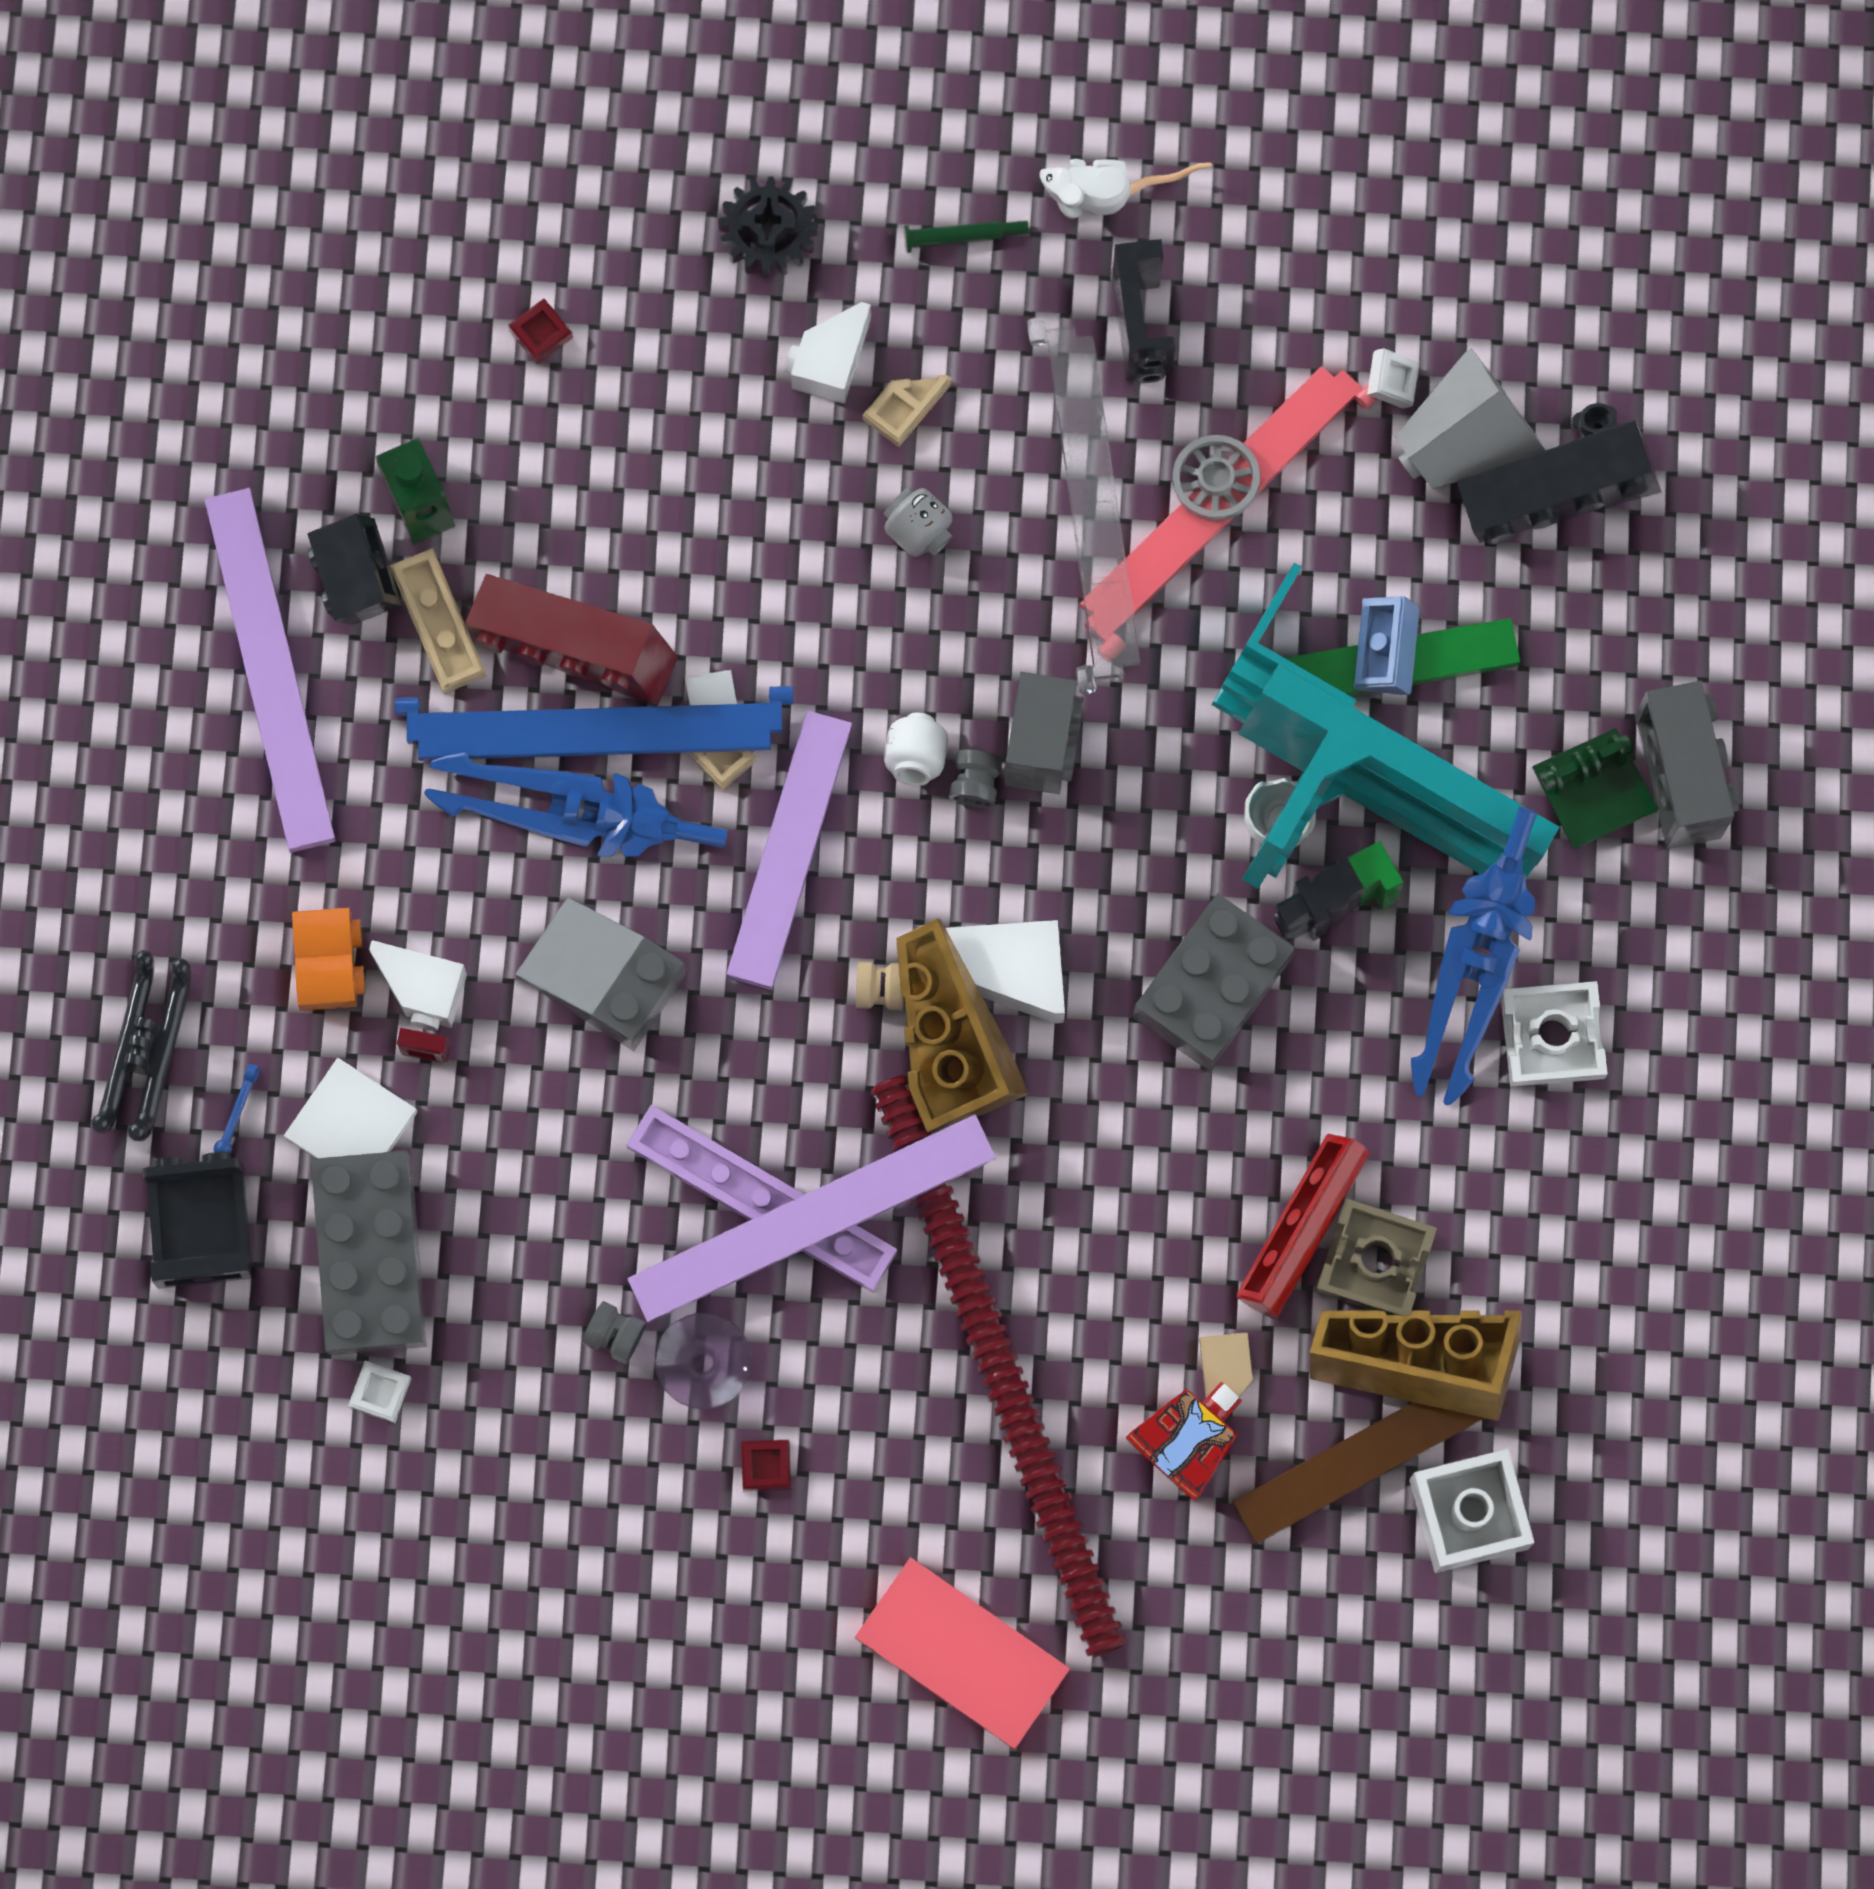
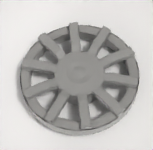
M1208 435L1198 438L1188 444L1175 461L1173 468L1175 494L1187 511L1198 517L1218 522V520L1238 516L1249 507L1258 493L1260 484L1258 462L1246 445L1232 437ZM1214 445V457L1206 459L1200 448ZM1221 446H1228L1236 450L1228 460L1221 457ZM1191 454H1194L1201 464L1199 469L1184 464ZM1243 455L1250 467L1234 470L1233 465ZM1181 472L1198 477V480L1181 485ZM1248 475L1253 476L1251 487L1235 482V478ZM1200 488L1202 491L1193 502L1184 493ZM1233 489L1246 494V497L1240 503H1237L1230 491ZM1207 496L1212 497L1211 510L1199 507ZM1224 496L1231 508L1218 510L1219 497Z

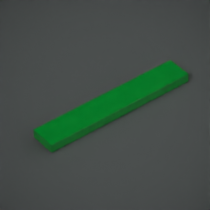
M1507 618L1417 634L1412 685L1519 667L1521 661L1512 619ZM1358 645L1285 658L1349 696L1372 693L1370 691L1354 689Z

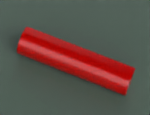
M1333 1134L1326 1135L1237 1292L1236 1298L1261 1314L1278 1319L1370 1155V1151L1352 1138Z

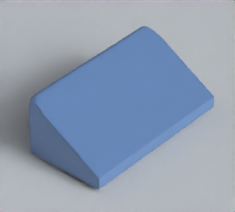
M1407 597L1363 599L1354 689L1396 695L1411 694L1419 606Z

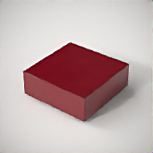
M545 298L508 324L511 334L536 365L573 338L572 331Z
M400 1028L397 1045L403 1056L439 1063L448 1061L451 1046L447 1036Z
M789 1439L741 1441L743 1491L791 1490Z

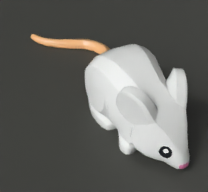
M1071 159L1069 170L1060 167L1042 169L1039 174L1045 189L1057 201L1062 213L1067 218L1074 219L1079 217L1083 210L1099 215L1113 214L1119 211L1125 205L1129 196L1150 185L1181 180L1197 170L1212 167V163L1196 164L1174 174L1144 177L1130 183L1125 162L1119 160L1100 159L1095 160L1093 166H1086L1083 160Z

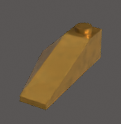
M937 918L897 937L901 995L905 997L907 1027H904L905 1043H909L911 1072H908L909 1090L926 1131L933 1132L954 1125L975 1114L980 1116L1028 1095L1029 1093L1012 1052L942 920Z

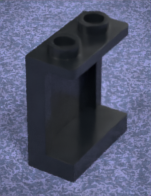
M1161 239L1115 244L1112 281L1126 380L1137 379L1139 383L1161 381L1165 378V375L1172 374L1176 348L1175 337L1150 339L1146 336L1140 290L1160 288L1164 258Z
M213 1152L202 1155V1161L183 1163V1158L167 1157L155 1160L154 1167L143 1168V1176L147 1182L153 1251V1262H150L151 1280L154 1285L161 1289L252 1279L253 1268L244 1166L240 1159L231 1158V1153Z

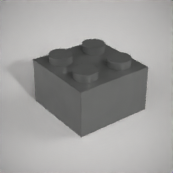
M1020 672L1006 757L1004 786L1060 795L1062 781L1071 782L1077 742L1069 741V736L1079 737L1084 702L1083 696L1075 695L1077 680Z

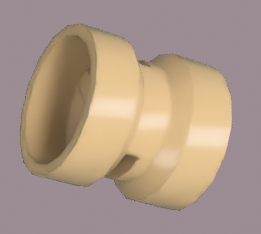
M858 961L856 1008L870 1009L876 1004L885 1005L889 1010L903 1011L904 997L901 995L898 963H890L887 967H877L873 962ZM881 975H886L885 997L880 996Z

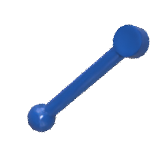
M251 1063L247 1066L240 1093L222 1139L214 1144V1152H232L230 1142L252 1085L259 1076L260 1066Z

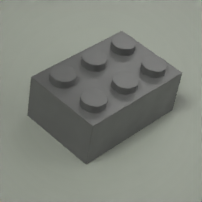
M1702 680L1646 691L1635 714V720L1655 804L1658 809L1657 812L1666 849L1721 839L1735 816L1734 812L1739 810V801L1734 784H1727L1723 767L1728 765V756L1723 739H1716L1712 722L1717 721V710L1713 695L1711 693L1705 694Z
M1217 893L1134 1006L1133 1018L1210 1072L1292 960L1295 947Z

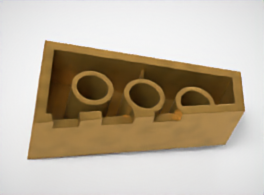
M1411 1310V1315H1386L1385 1311H1321L1310 1349V1379L1499 1421L1521 1338L1522 1310H1504V1315H1480V1310H1460V1315H1430V1310Z

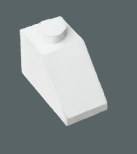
M861 302L804 332L800 346H791L785 372L791 373V386L793 390L845 404L870 325L871 304Z
M372 940L369 948L372 957L404 1014L407 1017H411L410 1023L432 1031H438L439 1025L452 1028L467 977L464 964Z

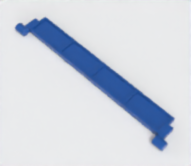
M793 686L769 687L770 703L420 713L419 697L395 698V715L407 716V743L418 744L419 761L435 760L462 752H467L470 759L771 751V734L782 733V705H794Z

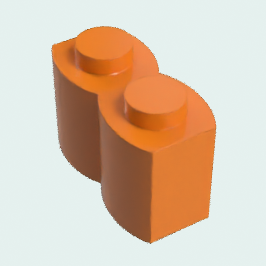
M350 908L292 912L296 990L300 1011L357 1007V995L366 994L364 966H355L354 948H363L361 919L352 920Z

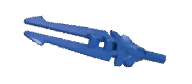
M467 752L444 756L430 762L432 769L552 794L550 809L548 812L435 789H426L424 792L425 796L452 817H455L462 810H470L547 837L585 847L596 836L606 837L598 852L599 857H611L620 848L624 856H640L649 846L663 843L664 840L681 839L725 848L728 830L682 821L680 818L670 814L668 809L658 803L653 789L642 784H638L632 789L628 778L617 773L613 775L614 794L605 790L601 777L554 770L478 765L471 761ZM584 800V812L581 819H579V808Z
M1519 806L1505 851L1497 862L1491 864L1483 874L1468 878L1462 888L1466 898L1455 901L1448 912L1449 915L1469 916V919L1465 925L1451 927L1438 977L1425 1049L1419 1056L1411 1058L1412 1079L1417 1096H1423L1461 980L1464 978L1478 982L1481 987L1444 1096V1104L1447 1106L1451 1105L1475 1080L1469 1070L1470 1061L1505 990L1520 949L1510 938L1511 932L1513 930L1527 940L1532 939L1533 926L1526 916L1534 914L1535 897L1526 887L1525 874L1522 871V857L1537 815L1535 810ZM1472 947L1484 948L1491 952V955L1480 954L1474 951Z

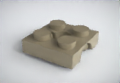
M1346 1198L1315 1292L1372 1311H1385L1386 1315H1410L1437 1228ZM1381 1246L1391 1255L1392 1264L1398 1265L1399 1268L1392 1265L1386 1272L1373 1273L1363 1265L1361 1255L1353 1254V1252L1362 1253L1367 1247Z

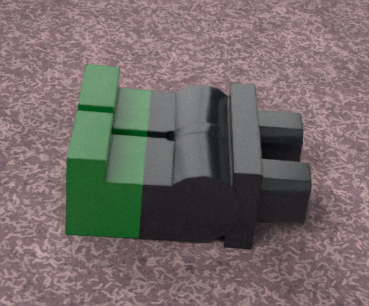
M1378 841L1321 871L1315 876L1312 883L1308 876L1296 881L1292 897L1275 905L1277 914L1274 915L1273 919L1287 942L1307 932L1310 933L1313 941H1316L1327 934L1328 928L1341 924L1348 912L1376 899L1381 910L1398 902L1403 880L1381 841Z

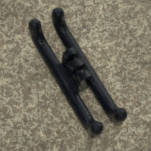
M147 950L137 952L134 958L136 965L134 981L99 1112L91 1121L92 1129L95 1132H109L116 1121L129 1072L147 1075L135 1123L128 1129L129 1137L136 1142L145 1141L153 1129L191 983V966L189 962L183 958L176 959L171 965V988L160 1029L153 1020L144 1018L155 965L153 955Z

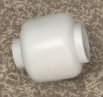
M912 713L893 722L888 731L884 753L886 768L894 775L897 781L910 786L927 784L930 780L938 777L944 768L948 746L946 730L939 723L935 722L930 715L924 713Z

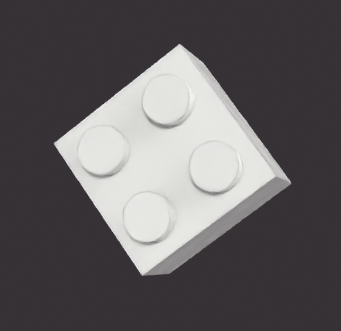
M1509 1449L1414 1472L1410 1478L1411 1488L1435 1573L1525 1551L1534 1544Z

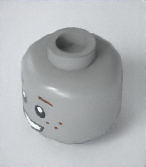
M906 488L883 513L888 518L884 526L886 533L912 557H919L927 551L935 556L953 537L947 531L953 520L952 513L925 488L915 491Z

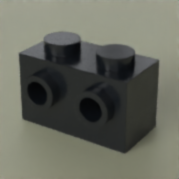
M354 514L307 533L311 545L308 549L309 560L314 570L320 574L325 589L322 592V601L326 611L334 618V621L355 625L402 606L375 518Z

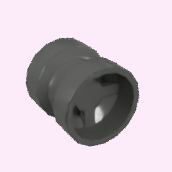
M970 749L957 751L955 768L960 774L957 776V780L951 783L949 799L968 807H994L997 790L994 787L993 779L1000 776L1003 759L985 751Z
M603 1301L587 1327L582 1344L594 1350L602 1348L611 1353L612 1359L626 1365L643 1336L647 1322L636 1316L627 1318L618 1313L617 1307Z

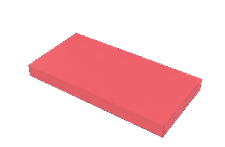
M911 1557L855 1636V1639L1013 1750L1017 1748L1070 1671V1668Z

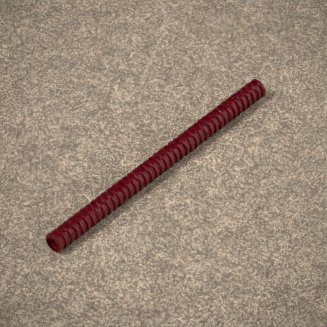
M904 1075L886 1079L876 1084L870 1091L872 1098H878L879 1100L876 1104L877 1111L884 1113V1116L881 1118L882 1124L889 1126V1130L886 1132L888 1139H894L895 1143L891 1146L893 1152L932 1135L931 1132L925 1131V1126L908 1087V1076ZM945 1183L917 1196L913 1200V1205L915 1208H920L921 1212L918 1214L920 1222H925L927 1225L923 1228L925 1235H930L932 1238L928 1242L930 1249H936L937 1254L934 1256L935 1262L942 1264V1268L939 1270L941 1277H947L948 1281L944 1284L945 1288L953 1293L950 1301L952 1305L958 1306L955 1314L958 1319H963L964 1323L961 1325L962 1332H968L969 1337L966 1339V1343L968 1346H973L975 1350L971 1353L973 1360H978L980 1363L977 1367L978 1374H984L985 1379L982 1381L983 1387L990 1389L991 1393L987 1395L989 1402H995L996 1407L993 1409V1413L995 1416H1000L1002 1420L998 1423L1000 1430H1005L1007 1433L1004 1441L1005 1444H1011L1012 1450L1009 1451L1010 1457L1017 1459L1018 1463L1014 1466L1016 1472H1022L1023 1478L1020 1479L1021 1486H1027L1026 1499L1032 1500L1034 1504L1031 1507V1512L1033 1515L1038 1514L1040 1519L1036 1522L1038 1529L1043 1528L1045 1532L1041 1536L1043 1543H1049L1050 1548L1047 1550L1048 1556L1055 1558L1056 1562L1052 1565L1054 1571H1060L1059 1585H1065L1067 1589L1063 1593L1066 1600L1070 1599L1072 1602L1069 1611L1071 1614L1076 1613L1078 1619L1074 1621L1076 1628H1082L1081 1642H1087L1089 1647L1085 1650L1086 1655L1093 1658L1123 1647L1124 1643L1127 1642V1638L1125 1635L1119 1634L1118 1629L1122 1625L1119 1620L1114 1621L1115 1607H1109L1107 1601L1111 1598L1109 1592H1103L1102 1589L1105 1581L1103 1578H1098L1096 1574L1100 1568L1098 1564H1092L1093 1550H1087L1085 1544L1089 1542L1087 1535L1082 1536L1080 1532L1083 1524L1081 1521H1076L1074 1517L1078 1514L1076 1507H1070L1071 1493H1065L1066 1480L1060 1479L1058 1475L1061 1472V1467L1053 1463L1056 1454L1054 1451L1048 1450L1047 1446L1051 1441L1048 1436L1043 1437L1044 1423H1038L1039 1410L1037 1408L1033 1409L1031 1405L1034 1402V1397L1032 1394L1027 1395L1026 1393L1029 1384L1027 1380H1021L1020 1376L1024 1372L1021 1366L1016 1367L1015 1361L1018 1360L1016 1352L1011 1353L1010 1347L1013 1346L1012 1340L1010 1338L1006 1339L1004 1336L1007 1332V1327L999 1323L1002 1315L1000 1311L994 1310L993 1306L997 1304L995 1297H989L988 1292L991 1290L990 1283H984L983 1278L986 1276L985 1270L979 1269L977 1266L981 1260L979 1255H973L972 1253L975 1245L973 1241L967 1240L970 1232L968 1227H962L961 1223L965 1221L963 1214H957L956 1209L959 1207V1203L951 1198L954 1190L952 1186H947Z

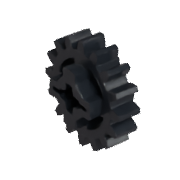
M773 176L768 177L766 186L759 187L758 182L754 178L750 179V191L746 193L738 187L733 189L736 203L724 201L722 204L723 213L727 217L718 219L719 231L725 233L720 237L722 249L732 248L729 253L730 261L734 264L744 259V268L747 274H750L756 266L761 267L763 278H768L771 268L774 267L778 268L782 276L787 275V263L791 261L798 267L804 265L801 251L813 253L814 241L810 237L818 236V223L812 222L816 218L815 205L805 206L807 193L803 190L793 195L792 181L789 180L781 188L775 187ZM779 203L787 206L793 213L786 212ZM757 204L752 210H747L751 206ZM771 213L774 225L772 232H769V240L765 241L763 229L765 223L768 222V214ZM743 241L751 242L758 251L751 249ZM786 243H787V244H790V245H789L788 247H786L785 249H783V250H781V251H778V250L781 249Z

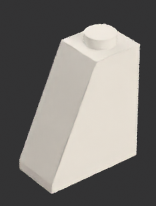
M1058 920L946 928L983 998L1052 1023H1064L1065 1008Z

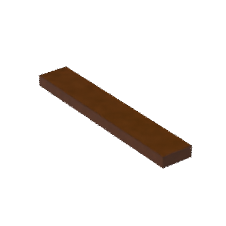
M1506 1399L1504 1400L1502 1409L1508 1406ZM1412 1402L1235 1499L1232 1504L1254 1544L1257 1545L1486 1418Z

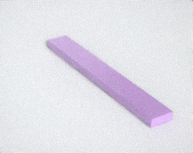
M246 488L206 498L204 500L289 852L293 853L336 842L251 490Z
M975 1114L627 1279L646 1321L650 1323L996 1160V1156Z

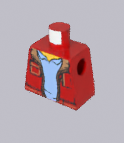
M1222 1382L1216 1386L1203 1402L1188 1389H1185L1126 1436V1440L1192 1501L1196 1502L1237 1439V1434L1224 1421L1238 1407L1242 1400Z

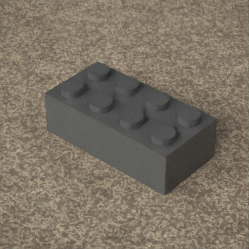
M407 1150L311 1159L325 1351L333 1356L427 1347L411 1155Z

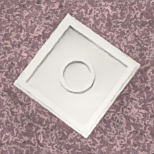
M337 1058L288 1128L284 1137L314 1158L390 1152L418 1111L343 1060Z

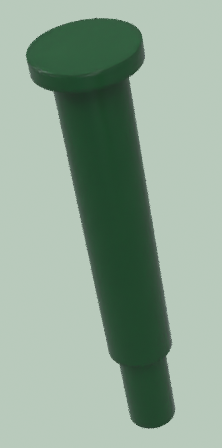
M1028 220L1005 223L992 221L910 230L909 225L904 226L906 253H911L912 248L997 240L1002 239L1004 236L1029 234Z

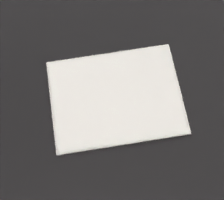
M731 670L685 678L690 705L737 704Z

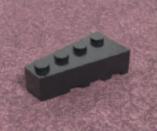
M1636 420L1457 481L1473 533L1479 543L1488 541V544L1505 542L1513 538L1515 533L1532 528H1545L1564 519L1662 493L1646 442Z

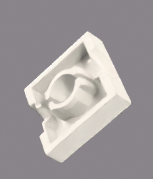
M1597 981L1509 988L1504 990L1501 996L1510 1087L1606 1078L1608 1073L1605 1049H1603L1600 1037V1001ZM1550 1020L1562 1023L1568 1032L1576 1031L1572 1032L1568 1042L1561 1046H1551L1545 1043L1541 1035H1535L1531 1039L1529 1035L1537 1034L1540 1025Z

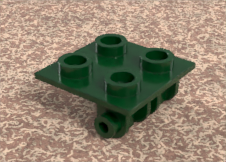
M1616 728L1532 766L1573 850L1658 811L1630 756V753L1633 752V747L1629 738L1626 735L1621 737Z

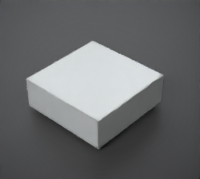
M1385 348L1374 351L1367 395L1402 409L1413 406L1419 362Z
M365 1361L348 1406L351 1409L395 1423L412 1378L409 1375Z

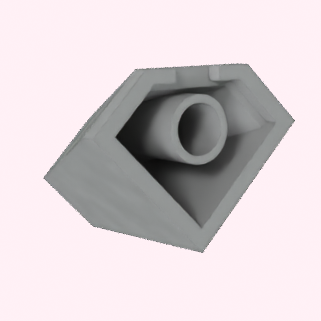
M1472 348L1462 355L1395 436L1404 451L1398 457L1402 465L1414 480L1422 475L1432 489L1455 483L1470 476L1545 451L1530 425L1520 415L1506 395V392Z

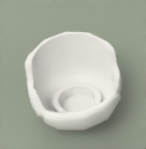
M1286 778L1267 782L1260 781L1255 785L1245 801V825L1251 837L1260 845H1262L1296 785ZM1316 811L1304 828L1296 846L1305 842L1310 836L1316 824Z

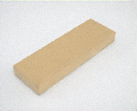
M433 548L390 565L394 579L443 694L487 677Z

